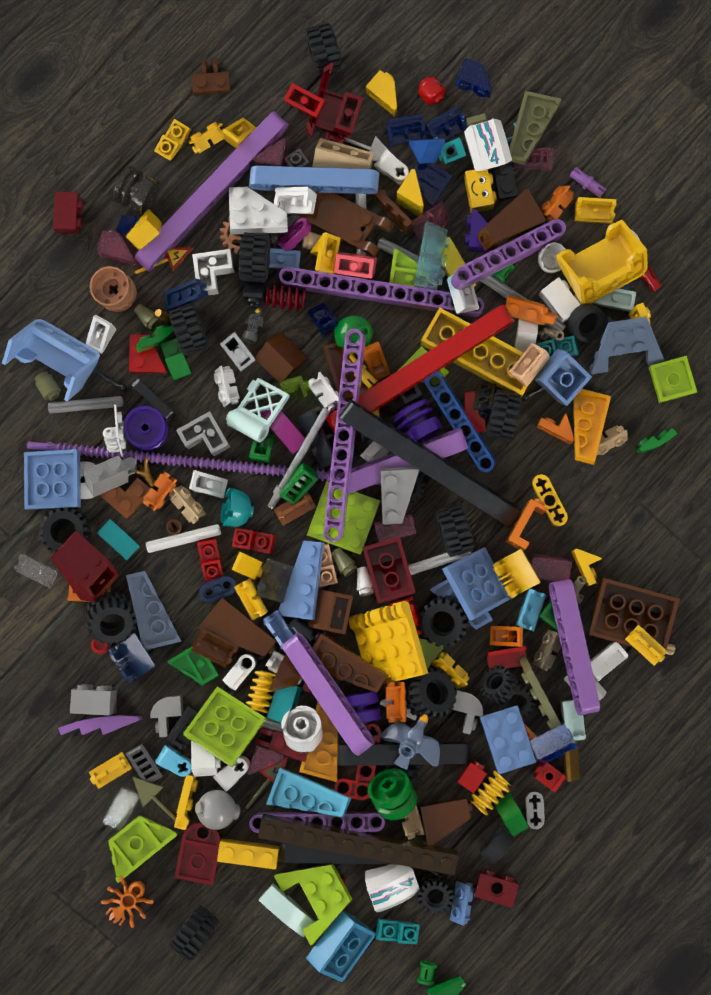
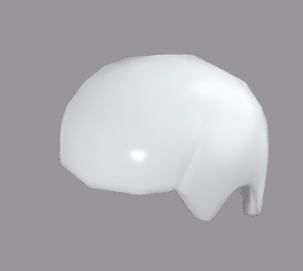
M553 242L545 245L540 250L538 263L544 272L552 274L561 270L556 261V255L562 250H566L562 244Z

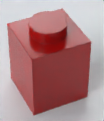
M469 761L458 777L457 782L472 793H475L487 775L484 771L485 767L477 761L474 763Z

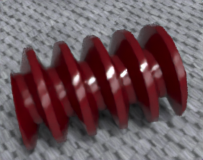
M274 283L272 288L268 286L265 305L268 307L272 302L273 308L280 304L281 309H284L287 305L288 311H291L294 306L296 312H299L302 307L303 312L306 302V289H303L300 294L297 287L292 292L291 286L284 291V285H281L278 290L276 283Z

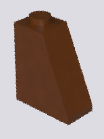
M466 797L420 805L427 845L433 846L471 819L470 813H473L471 801H467Z

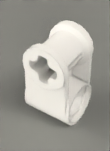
M387 150L384 151L374 164L378 171L388 176L398 185H402L409 174L408 167ZM398 172H399V173L404 172V176L400 175V176L398 177L397 173H398Z
M240 756L233 767L225 766L213 778L227 792L248 771L250 761L247 757ZM243 762V768L238 769L236 767L238 763Z

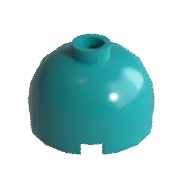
M229 488L224 496L228 499L226 503L222 504L221 523L227 527H239L246 523L249 517L253 516L254 506H251V500L246 493L238 489Z

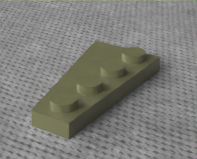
M525 91L509 147L512 158L510 162L526 164L561 104L562 99Z
M526 656L518 658L524 670V673L521 675L526 684H531L532 689H530L534 700L539 699L541 705L538 707L542 715L548 716L549 720L546 722L552 732L556 731L558 737L566 734Z

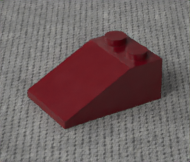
M400 537L362 547L378 604L416 593Z

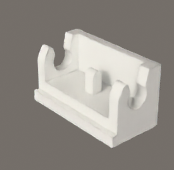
M309 187L275 188L274 205L287 214H314L317 194Z
M611 642L590 659L593 676L597 681H600L611 670L628 658V654L619 643Z

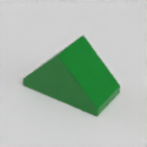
M268 433L266 438L260 443L255 440L253 441L249 455L251 461L270 464L275 434Z
M510 793L504 795V798L500 797L498 804L493 802L508 831L513 836L529 828Z

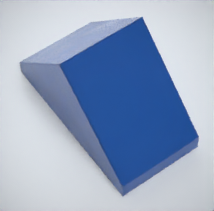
M445 139L409 141V145L420 164L436 162L445 144Z

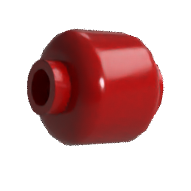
M428 76L419 83L418 94L427 105H439L445 99L446 88L438 78H430Z

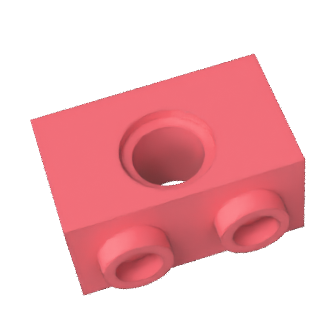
M339 252L336 254L334 273L372 279L375 276L377 257Z

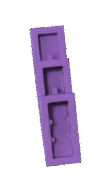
M122 714L99 716L80 720L58 729L60 734L63 735L79 728L81 734L84 735L100 728L104 735L139 721L142 717L141 715Z

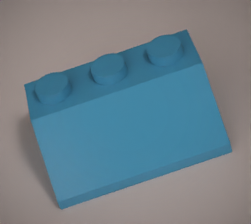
M343 910L329 925L306 959L318 972L343 982L376 936V932L355 916Z

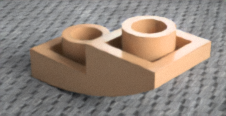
M329 543L324 544L319 587L338 583Z

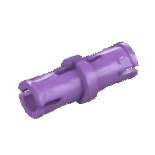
M578 167L569 176L581 184L584 190H589L598 198H601L607 189L596 182L593 176L589 177Z

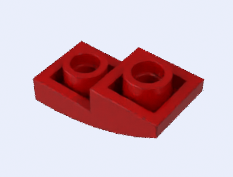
M476 391L465 392L466 413L478 432L486 431V418H481L478 410H473ZM467 426V433L471 432L469 426Z
M235 528L232 547L272 554L276 535Z
M216 538L197 541L205 582L223 576Z

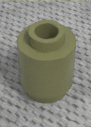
M46 371L35 377V385L45 400L53 401L60 396L61 389L51 374Z

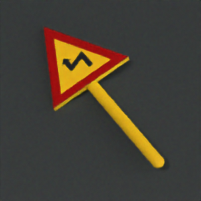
M174 247L171 251L168 250L165 253L167 258L162 259L154 266L169 261L172 271H174L194 248ZM144 267L135 271V274L146 271Z

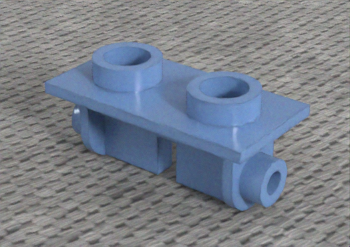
M278 610L264 618L263 621L264 625L268 627L281 646L280 649H283L282 645L294 634Z
M456 881L450 921L464 926L470 920L471 905H468V902H472L475 888H473L474 884Z

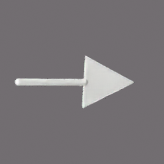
M376 136L371 147L348 138L345 139L348 143L373 152V161H377L385 150L389 151Z

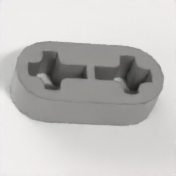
M530 791L525 797L526 822L532 829H540L545 821L544 799L539 792ZM533 795L540 799L536 802V808H533V803L529 802ZM534 812L540 818V821H537V825L530 821L534 817Z

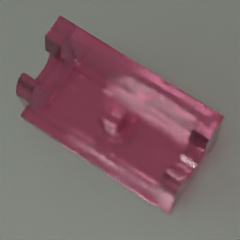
M411 514L404 516L402 524L383 525L382 521L374 523L378 542L416 534Z
M532 554L531 566L539 579L552 581L570 579L572 566L570 559Z

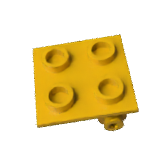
M522 549L492 565L494 567L492 570L496 572L498 577L501 576L498 580H503L504 583L501 585H506L504 588L508 593L507 596L510 595L511 599L541 583Z

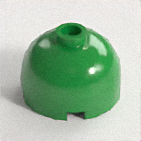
M351 315L342 318L334 329L336 344L338 347H342L343 350L346 333L351 329H358L364 334L366 339L365 347L370 345L373 339L371 324L361 316ZM353 335L351 342L358 343L360 335Z

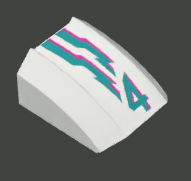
M493 118L486 122L470 125L464 131L475 171L487 170L512 161L501 120Z
M389 864L365 871L367 891L376 912L387 910L405 902L417 894L420 889L413 869L408 866Z

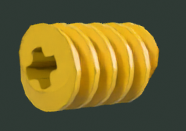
M263 670L255 671L254 673L259 678L252 679L257 685L250 686L254 693L248 694V696L253 700L246 701V704L251 709L268 713L269 711L264 707L271 706L267 699H272L273 696L268 692H272L269 688L276 674Z
M493 771L495 779L488 777L490 784L482 783L484 790L477 789L479 796L472 794L474 801L471 802L484 815H488L486 808L493 810L491 802L499 803L497 796L504 798L502 790L510 791L507 786L510 784L496 771Z

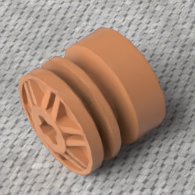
M112 266L103 267L96 271L91 278V295L95 301L109 311H125L134 303L137 295L136 285L119 268Z

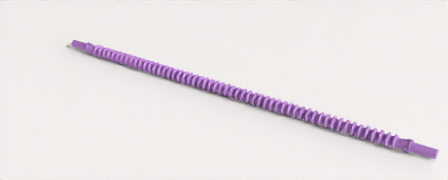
M28 441L27 449L43 451L80 450V456L84 454L85 457H88L90 455L91 458L93 456H96V458L101 456L102 459L104 457L110 459V457L114 458L119 455L123 460L132 457L136 462L140 460L142 463L145 457H148V461H151V464L154 462L159 464L161 462L162 465L165 463L170 465L172 463L173 466L178 464L179 467L181 465H184V467L189 465L190 468L192 466H195V468L200 466L201 469L203 467H206V469L211 467L212 470L214 468H217V470L221 468L222 471L228 469V472L230 470H233V472L239 470V473L241 471H244V473L249 471L250 474L252 472H255V474L260 472L261 475L263 473H266L267 476L269 474H272V476L277 474L278 477L280 475L284 477L288 470L285 465L284 467L280 465L275 467V464L273 466L269 464L264 466V463L261 465L256 463L254 465L253 462L248 464L247 461L243 464L242 461L237 463L236 460L234 462H231V460L226 462L225 459L223 461H220V459L215 461L214 458L212 460H209V458L205 460L203 457L201 459H198V457L193 458V456L187 458V455L185 457H182V455L177 457L176 454L174 456H171V454L166 456L165 453L163 455H160V453L155 455L154 452L151 454L148 451L146 453L143 451L138 453L137 450L135 452L132 450L127 452L126 449L123 451V457H121L120 452L111 453L105 447L100 449L99 446L97 448H94V446L89 448L88 445L86 447L83 445L78 447L77 444L75 446L69 444L68 446L66 443L64 445L52 442ZM317 469L318 479H321V481L327 479V482H329L330 470L325 472L324 469L322 471Z

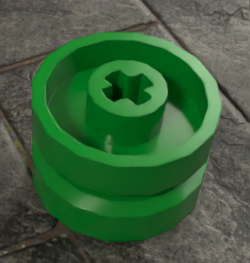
M386 769L372 778L368 786L370 799L375 805L378 814L384 819H401L411 813L417 804L418 796L407 774L401 769Z

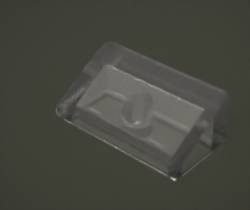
M123 786L102 823L121 831L136 805L139 795Z

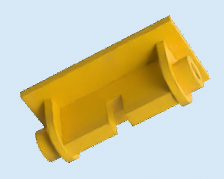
M214 122L206 127V132L201 134L199 131L190 137L191 141L188 143L195 145L192 147L195 154L198 152L200 154L211 147L207 140L211 139L215 145L225 139L223 134L224 128L220 129V126L223 125L222 123L217 124Z
M250 578L234 586L252 621L268 612Z
M639 625L625 639L654 666L658 662H662L665 658L664 655L668 652Z
M441 651L437 655L439 659L430 662L432 666L439 668L440 671L444 670L447 672L446 676H451V682L455 683L456 689L468 685V673L459 665L453 668L452 666L455 661L447 652Z
M123 752L91 770L89 772L91 775L90 780L99 789L126 773L132 767Z

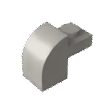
M455 690L457 695L454 698L457 700L453 704L454 708L452 710L466 713L462 732L470 734L471 730L475 731L477 719H474L475 715L483 716L482 705L472 694Z
M183 695L163 698L153 706L150 718H158L155 728L156 733H159V737H167L169 735V717L182 716L184 713Z

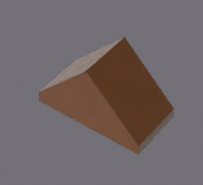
M286 654L269 688L270 691L294 687L301 678V675Z

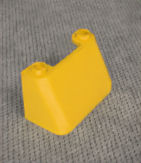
M623 220L609 225L606 231V238L585 250L574 254L571 249L562 250L556 255V261L581 304H592L636 280L646 272L648 267L646 247Z

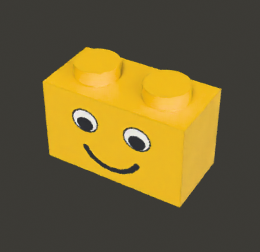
M488 169L465 171L464 181L470 212H472V209L478 212L493 209L497 198L495 191L492 192L491 189L493 184L492 173H488Z

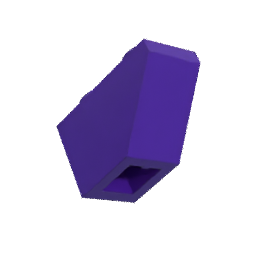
M472 209L471 215H467L466 227H470V232L466 234L465 245H468V251L488 253L492 249L485 251L477 236V233L488 223L474 209Z

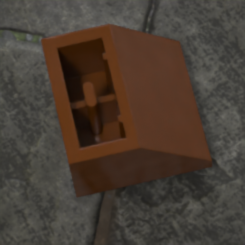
M319 589L315 620L309 619L308 626L346 634L353 596Z

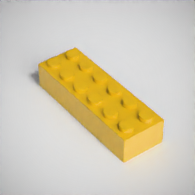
M439 307L420 345L431 350L469 326L470 323ZM494 336L453 361V363L491 384H496L497 387L506 392L520 394L522 397L528 387L509 374V371L523 355V352Z

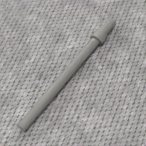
M322 409L280 484L276 485L273 490L274 494L267 505L269 508L274 509L278 503L280 492L293 476L330 412L328 409Z

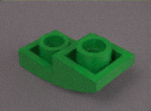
M158 326L151 336L142 337L136 345L137 352L149 350L162 343L174 331L173 326Z
M671 428L668 431L664 429L657 436L659 440L654 436L649 439L645 437L638 443L639 448L636 452L639 454L651 451L663 445L678 433Z

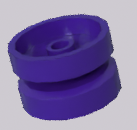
M139 406L127 414L124 421V433L126 438L136 448L144 451H153L160 448L166 442L169 435V425L166 418L157 409L150 406Z
M369 691L345 695L363 723H369L370 721L382 718L379 707H368V705L376 704L379 701L378 692Z

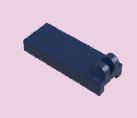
M194 279L165 291L166 311L203 299L204 296H208V291H203V289L207 288V284L202 283V279Z

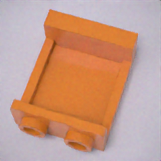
M537 498L535 500L530 499L524 506L505 542L518 550H526L530 542L519 536L533 511L544 514L548 510L545 507L546 503Z

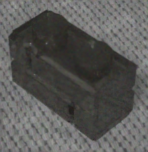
M267 559L262 568L263 574L261 581L257 585L256 596L283 603L294 566Z

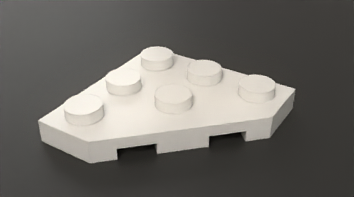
M229 187L230 235L244 234V232H288L287 213L249 187Z

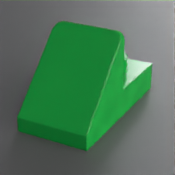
M177 338L160 344L173 380L192 374Z

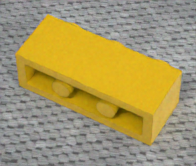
M222 838L219 844L217 862L276 869L280 846Z

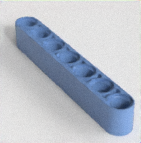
M252 166L249 187L254 190L275 191V188L309 187L314 192L375 194L378 192L379 172L372 169Z

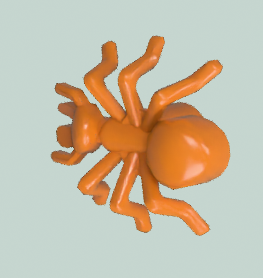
M120 876L121 884L124 887V894L118 889L108 887L107 890L116 893L121 899L110 898L102 900L101 904H120V906L115 908H109L106 915L113 910L109 920L115 917L113 923H117L122 918L119 923L121 926L125 920L124 910H127L130 916V926L134 928V915L131 909H136L140 916L145 919L146 915L143 913L142 908L135 904L137 902L153 904L154 901L140 898L146 889L143 882L134 881L128 889L124 877Z

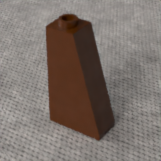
M525 189L477 233L480 244L487 251L542 226L546 219L529 189Z
M221 598L198 627L201 631L206 629L239 647L263 657L267 654L271 656L277 648L275 645L277 640L225 598Z

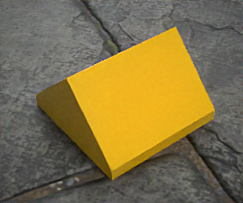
M412 169L397 191L396 204L421 217L424 205L416 171Z

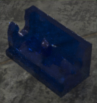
M458 105L426 123L425 131L430 139H445L446 142L468 128L466 125L467 120Z
M423 114L386 120L385 127L389 146L409 143L411 140L426 139Z
M565 724L529 741L537 760L542 764L578 747L569 728L567 729Z

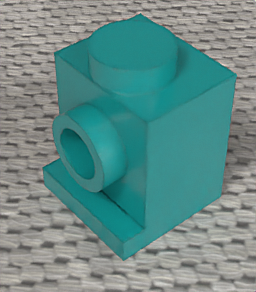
M460 137L444 144L438 156L440 161L444 160L445 164L466 156ZM449 147H452L454 149V153L452 155H449L447 153V149Z

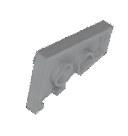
M414 466L380 468L383 525L402 524L419 473V469Z

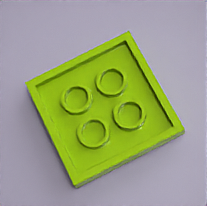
M326 481L307 536L361 555L362 547L365 545L380 500L357 492L350 493L348 496L344 536L340 541L330 542L324 536L329 482ZM335 490L334 497L337 500L341 499L343 496L342 490ZM335 508L332 511V516L334 519H338L341 512L338 508ZM332 528L330 536L335 539L338 536V530Z
M216 687L187 727L183 736L230 767H233L266 718L221 688Z

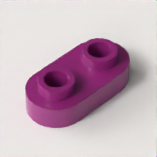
M305 218L297 220L288 229V232H284L281 235L278 245L284 251L294 249L311 232V223Z

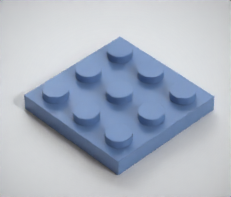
M80 450L24 452V507L26 510L81 507Z
M485 547L442 569L469 621L511 599L510 595L507 596L508 593L504 588L506 585H501L504 583L503 580H498L501 576L498 577L496 572L492 570L494 563Z

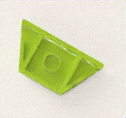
M139 815L108 840L117 883L121 881L120 876L124 878L175 838L178 833Z

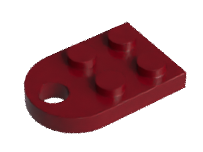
M197 822L189 826L183 834L174 878L213 885L218 864L217 859L221 835L218 830L207 828L209 835L205 838L200 837L198 830L200 827L205 826L201 822Z

